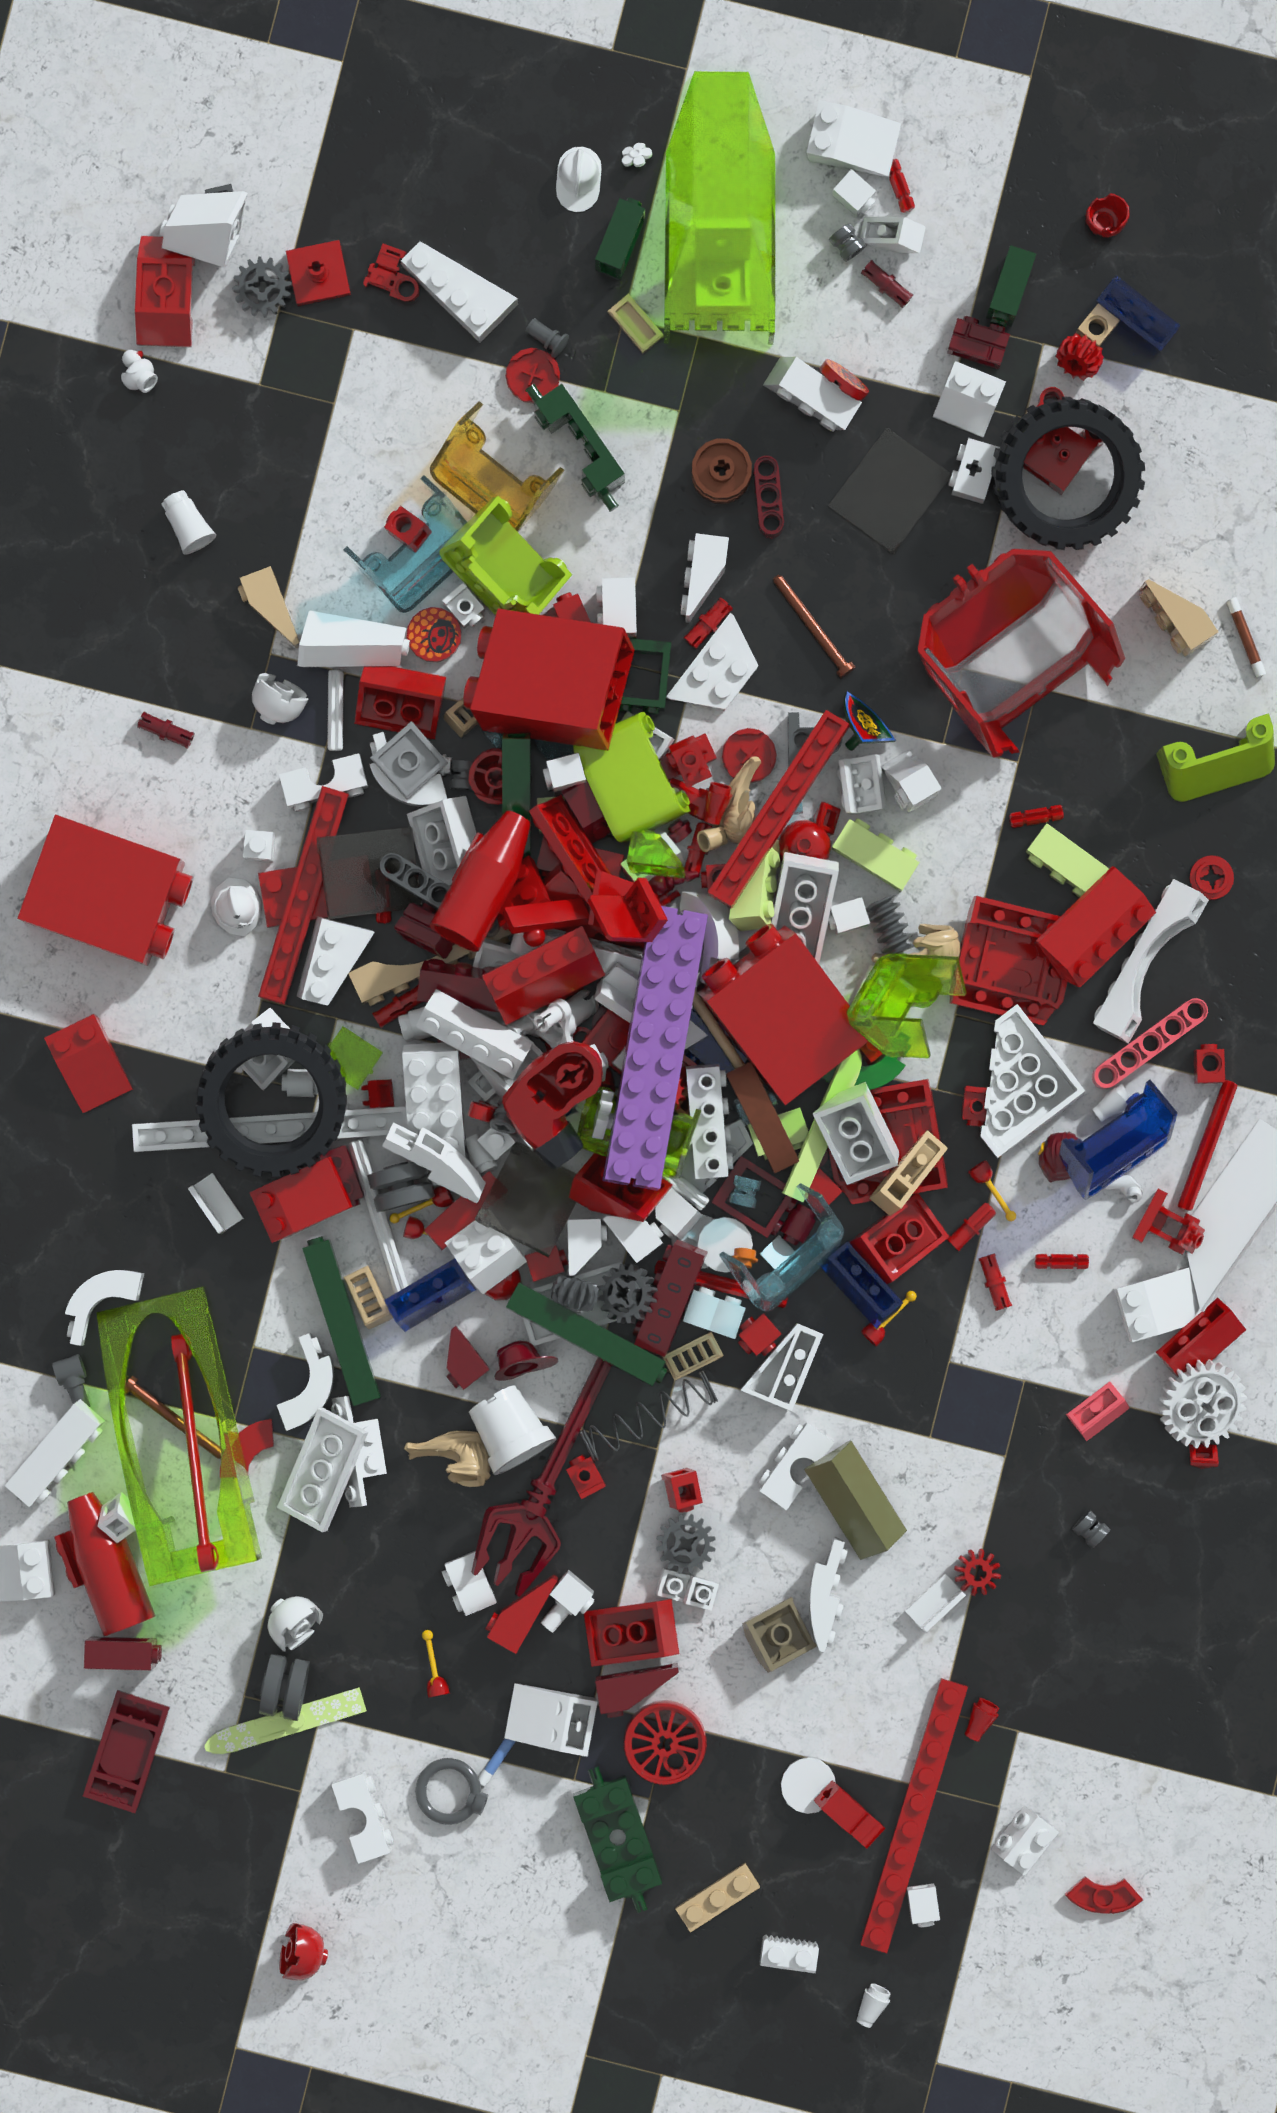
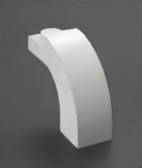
M384 732L373 735L375 742L370 743L373 755L387 743ZM375 763L369 764L375 779L382 789L401 803L415 807H426L438 801L448 799L441 774H436L409 799H406Z
M682 892L679 915L683 910L708 914L700 982L705 983L701 977L712 965L724 958H729L730 961L731 959H738L739 938L737 928L729 920L730 911L723 903L704 892Z
M129 1270L107 1271L95 1275L84 1282L71 1297L65 1312L67 1315L76 1316L75 1321H70L67 1337H71L70 1344L84 1345L90 1315L95 1306L102 1300L109 1297H121L138 1301L144 1273Z
M311 1333L298 1337L309 1364V1382L299 1396L277 1405L286 1431L298 1427L315 1417L318 1408H323L328 1401L333 1388L334 1366L331 1355L320 1359L318 1353L323 1352L317 1336L312 1338Z

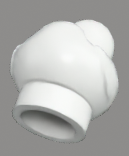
M129 349L122 356L123 364L128 369L125 373L121 374V380L128 389L141 390L143 393L149 392L158 380L157 375L154 374L153 365L149 360L142 359V351Z

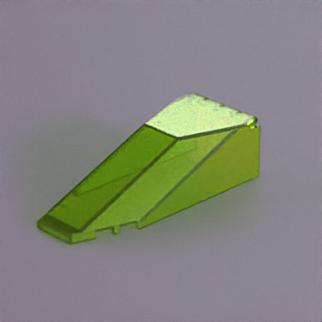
M694 71L666 151L664 344H669L670 330H689V320H695V331H717V321H722V331H745V321H750V331H768V345H773L775 151L749 72Z

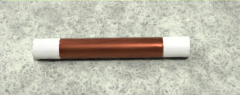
M1237 597L1232 598L1226 602L1254 674L1258 678L1265 675L1266 672Z

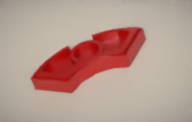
M272 1419L251 1424L232 1439L222 1457L220 1478L248 1476L249 1466L254 1457L262 1450L274 1447Z
M1084 1876L1065 1893V1896L1082 1909L1103 1914L1124 1912L1143 1901L1140 1895L1124 1878L1115 1884L1102 1885L1094 1883Z

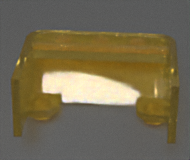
M479 401L455 424L431 464L430 474L440 486L475 514L492 498L499 496L501 499H504L509 503L512 511V517L508 522L519 532L549 496L563 474L564 469L560 467L547 480L538 475H531L524 483L482 450L486 442V436L483 430L473 422L483 406Z

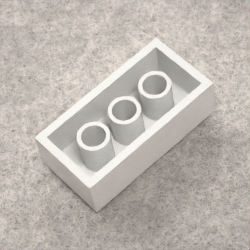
M784 852L773 903L774 916L771 917V924L774 925L777 931L784 925L794 931L819 964L836 887L839 864L835 861Z
M445 1042L403 1045L402 1059L408 1130L419 1134L423 1127L449 1143L465 1157L466 1144L459 1050Z

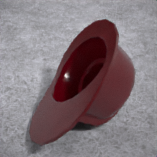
M515 1341L498 1349L497 1357L500 1370L496 1372L494 1377L495 1380L506 1381L526 1373L552 1367L559 1361L558 1358L553 1356H540L534 1345L527 1341Z

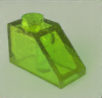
M651 830L632 831L627 856L630 873L685 878L682 862L660 834H656Z

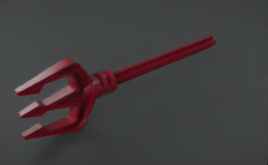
M597 1358L540 1476L537 1479H532L530 1482L534 1487L533 1491L526 1490V1493L530 1496L529 1499H522L520 1504H504L491 1506L486 1509L471 1571L473 1575H478L490 1558L486 1549L498 1524L501 1522L510 1524L511 1531L504 1558L497 1563L494 1585L498 1586L511 1572L512 1562L531 1537L535 1536L542 1542V1546L530 1570L519 1574L515 1590L516 1596L520 1597L558 1552L561 1542L549 1519L545 1517L547 1510L543 1506L544 1504H551L548 1496L555 1495L557 1492L555 1491L554 1483L612 1365Z

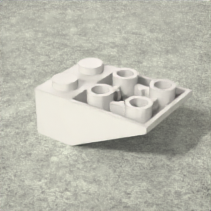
M696 533L695 541H689L687 561H692V568L686 567L684 588H689L688 595H683L681 615H686L685 623H690L725 573L729 537Z
M514 1683L504 1738L559 1752L588 1756L598 1701L593 1697Z

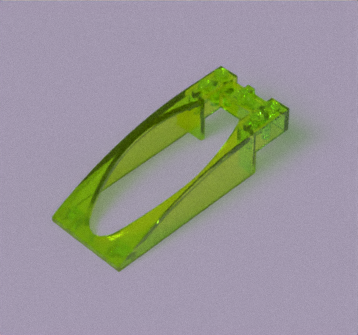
M204 1287L96 1312L116 1440L149 1587L206 1573L200 1571L197 1545L175 1550L169 1524L175 1521L174 1517L161 1518L146 1494L126 1410L125 1386L133 1339L140 1323L151 1313H161L167 1316L181 1332L202 1372L215 1411L221 1450V1482L217 1515L223 1539L211 1542L216 1547L219 1555V1562L215 1570L262 1559L250 1503L255 1502ZM214 1551V1557H215V1561H216V1559H217V1554H216V1552Z

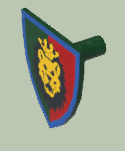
M848 691L845 693L844 711L846 715L844 719L849 723L854 733L845 743L847 749L853 751L860 743L896 741L881 718L869 706Z

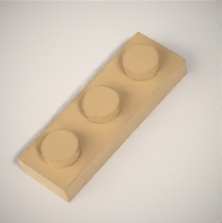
M744 1863L675 1909L691 1933L759 1889L760 1885L746 1863Z

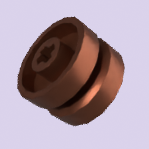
M717 438L706 442L697 450L692 461V482L695 490L704 499L714 504H727L739 499L746 492L751 481L752 463L748 452L739 443L730 439ZM719 468H723L726 470L724 476H719V472L716 471Z

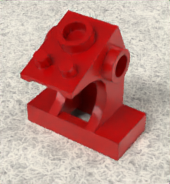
M706 733L696 738L693 735L668 746V751L660 763L668 780L681 775L688 788L712 777L707 763L716 760L717 757Z
M1158 1188L1132 1239L1142 1244L1147 1232H1150L1169 1242L1168 1248L1181 1255L1185 1251L1193 1254L1194 1250L1198 1249L1203 1242L1205 1229L1199 1226V1219L1187 1213L1183 1218L1164 1208L1162 1204L1168 1193ZM1168 1217L1183 1225L1176 1238L1161 1231Z

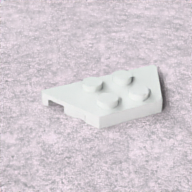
M729 613L666 696L667 699L698 706H708L719 710H726L758 668V664L733 614Z

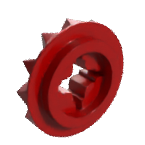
M1206 856L1199 859L1193 865L1189 881L1193 889L1201 892L1207 899L1215 900L1225 896L1230 891L1234 882V873L1230 864L1223 858ZM1209 866H1211L1214 875L1223 876V878H1219V880L1214 882L1213 890L1209 881L1200 880V878L1208 875Z

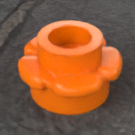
M735 1248L734 1256H731V1260L736 1262L735 1266L740 1268H752V1264L758 1262L756 1251L753 1249Z

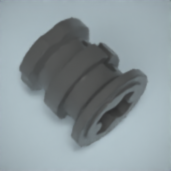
M499 1098L497 1102L499 1107L495 1109L493 1114L495 1118L490 1120L489 1125L502 1133H515L516 1129L506 1114L502 1098Z

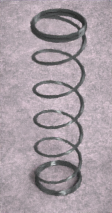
M702 1370L701 1372H699V1375L710 1395V1403L700 1394V1392L694 1387V1385L690 1381H688L687 1379H683L682 1386L687 1407V1414H685L677 1406V1404L671 1399V1397L666 1392L662 1390L659 1392V1400L663 1415L664 1426H662L648 1411V1409L640 1402L636 1403V1413L641 1435L640 1437H638L631 1430V1428L618 1414L614 1413L612 1419L616 1435L617 1449H615L608 1442V1440L595 1426L590 1425L589 1427L591 1441L585 1429H583L582 1431L580 1430L581 1437L593 1461L596 1462V1460L598 1461L599 1458L595 1450L592 1428L601 1436V1438L608 1444L610 1448H612L615 1451H619L620 1443L615 1422V1416L625 1425V1427L631 1432V1434L635 1438L639 1440L643 1438V1429L638 1405H640L648 1413V1415L654 1420V1422L659 1427L665 1428L666 1416L662 1401V1393L671 1401V1403L677 1408V1410L682 1415L688 1417L690 1410L685 1389V1381L694 1389V1391L706 1404L711 1406L712 1403L718 1402V1399L704 1371Z

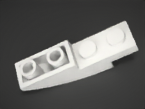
M394 1122L392 1123L382 1147L430 1170L427 1179L478 1203L486 1183L474 1166L459 1151L423 1127L419 1134H416Z
M836 1538L832 1540L826 1564L815 1561L810 1584L809 1608L812 1630L819 1651L824 1653L826 1646L832 1647L836 1633L831 1630L834 1620L839 1621L843 1605L839 1604L840 1598L830 1595L831 1590H837L840 1575L836 1574L839 1563L844 1565L848 1548L844 1547L845 1542Z

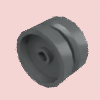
M407 1161L383 1168L384 1170L367 1175L370 1189H389V1192L377 1195L373 1199L377 1213L436 1197L432 1183L424 1182L414 1185V1180L424 1178L429 1174L428 1169L414 1162L408 1163Z
M271 1654L267 1671H265L262 1681L259 1714L274 1716L278 1711L280 1700H282L283 1718L293 1721L299 1720L308 1680L310 1661L295 1659L292 1662L289 1675H287L286 1656Z

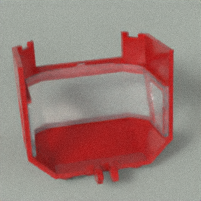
M1011 549L1009 552L999 555L994 560V563L984 570L978 571L971 564L967 567V570L972 579L966 583L962 577L956 575L953 580L957 588L942 602L932 605L923 616L918 653L927 674L993 758L1002 756L1003 751L1007 750L1011 754L1019 753V749L1004 733L1002 728L1087 664L1108 687L1113 679L1110 676L1111 671L1114 667H1120L1125 660L1113 622L1051 551Z

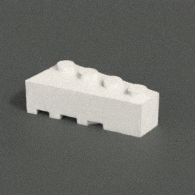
M421 241L401 260L402 267L479 343L518 305V298Z

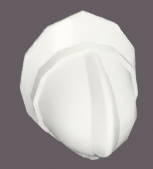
M230 877L216 887L211 899L212 914L216 922L229 934L245 937L256 927L261 915V899L256 888L244 879Z

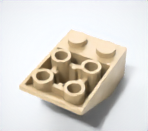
M1149 579L1140 587L1142 593L1139 596L1147 608L1152 607L1157 615L1154 617L1156 623L1162 631H1168L1172 637L1170 643L1178 654L1182 652L1186 657L1212 640L1218 633V630L1204 609Z

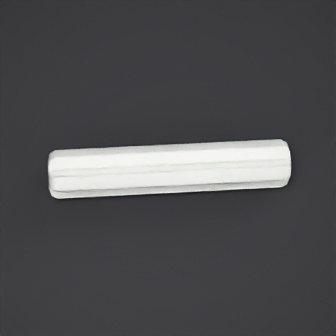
M329 670L328 750L341 751L343 749L344 673L342 670Z

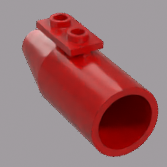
M506 811L485 835L477 832L452 878L451 886L430 923L431 929L438 935L464 949L474 952L480 950L518 879L531 823L526 818L515 812Z
M94 1492L68 1501L70 1531L54 1536L56 1550L63 1559L66 1567V1576L72 1582L73 1588L81 1585L85 1586L103 1636H108L155 1617L156 1615L126 1538L116 1543L98 1527L103 1505Z

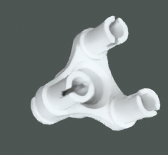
M580 990L568 1000L556 999L550 1003L547 1009L535 1010L527 1014V1016L519 1018L516 1022L507 1026V1028L521 1036L527 1033H534L545 1040L553 1049L562 1043L573 1041L576 1027L594 1015L599 1009V1004L594 999L595 996H592L589 1000H584L590 991Z

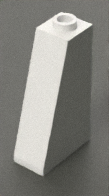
M309 611L299 644L297 666H400L402 655H408L410 640L405 639L406 628Z

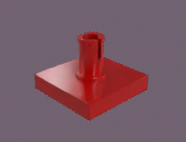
M339 240L286 251L297 306L351 295Z

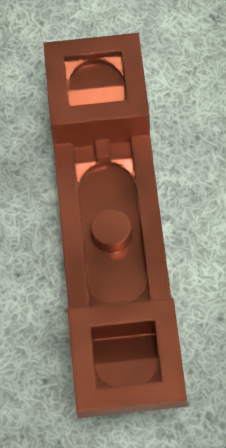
M749 1062L726 1073L774 1173L799 1162L789 1137L752 1063Z

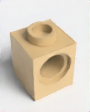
M1098 303L1079 326L1076 333L1081 337L1087 334L1088 339L1091 341L1096 340V346L1100 347L1116 328L1120 320ZM1092 323L1101 325L1103 333L1093 335L1089 331V325Z

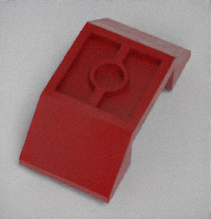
M141 236L136 273V344L139 346L192 347L193 320L191 318V300L195 258L163 249V237Z

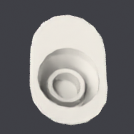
M574 147L566 151L560 158L556 192L561 205L567 210L573 212L586 211L598 199L602 170L601 161L591 149Z

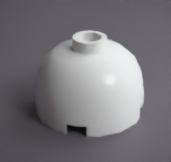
M262 673L259 674L252 692V703L261 714L260 718L273 725L276 722L285 723L296 719L308 701V698H306L307 694L290 681L277 682L274 681L275 675Z
M295 1596L285 1600L280 1599L271 1607L272 1613L269 1616L267 1627L271 1638L282 1651H286L285 1647L293 1650L304 1643L315 1632L310 1628L315 1622L320 1625L323 1613L313 1602L304 1597Z

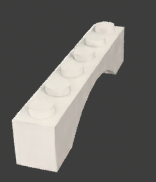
M1175 879L1164 889L1161 897L1162 900L1157 909H1154L1156 914L1148 920L1146 929L1137 937L1132 954L1122 964V972L1118 979L1110 985L1108 997L1104 1004L1100 1005L1095 1012L1093 1024L1100 1030L1128 1044L1142 1021L1140 995L1144 976L1150 963L1158 951L1172 937L1196 924L1209 901L1201 892Z

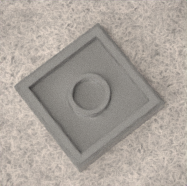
M412 721L370 757L406 799H409L448 764L445 758Z

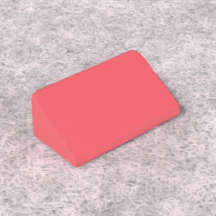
M1109 1381L1066 1414V1416L1082 1437L1088 1441L1129 1409V1405Z

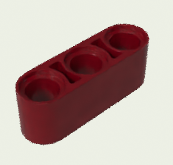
M762 456L756 460L753 472L758 526L760 533L764 537L775 538L781 534L784 525L779 466L773 457ZM762 464H769L773 467L774 472L770 476H763L759 473L758 468ZM765 491H772L776 495V500L770 504L765 503L761 499V494ZM768 518H774L778 521L779 527L773 531L767 530L764 527V521Z

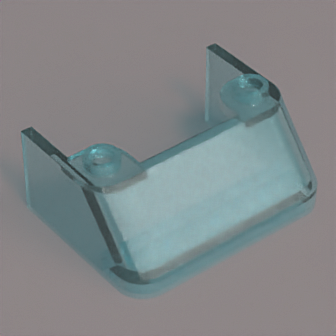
M425 475L420 479L433 495L424 503L421 513L432 533L416 553L402 545L388 559L380 552H373L361 560L348 546L343 549L369 581L402 613L413 610L453 573V570L441 558L439 551L467 523L449 498Z
M801 1183L796 1187L821 1224L817 1232L771 1273L763 1274L755 1281L742 1262L725 1252L719 1254L753 1305L765 1312L774 1310L833 1258L841 1248L844 1228L822 1194Z

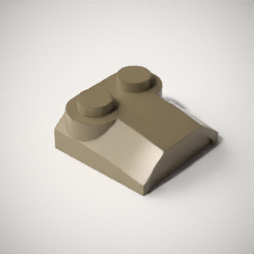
M792 1597L756 1616L750 1617L742 1623L745 1637L758 1662L767 1673L817 1647L796 1609Z

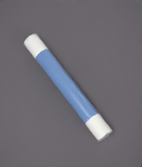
M503 1740L478 1777L481 1785H487L516 1741Z

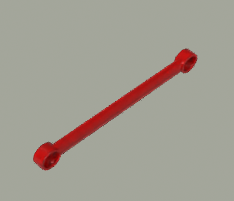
M184 1333L172 1335L171 1342L174 1360L177 1363L199 1541L197 1545L198 1563L200 1571L207 1572L216 1569L219 1555L209 1538L188 1361H190L193 1354V1345L190 1338ZM188 1341H189L190 1344H191V1350H190V1352H189ZM214 1551H215L216 1554H217V1559H216V1561H215V1557H214Z

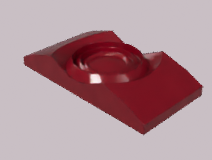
M117 1690L83 1797L136 1813L164 1730L170 1706Z

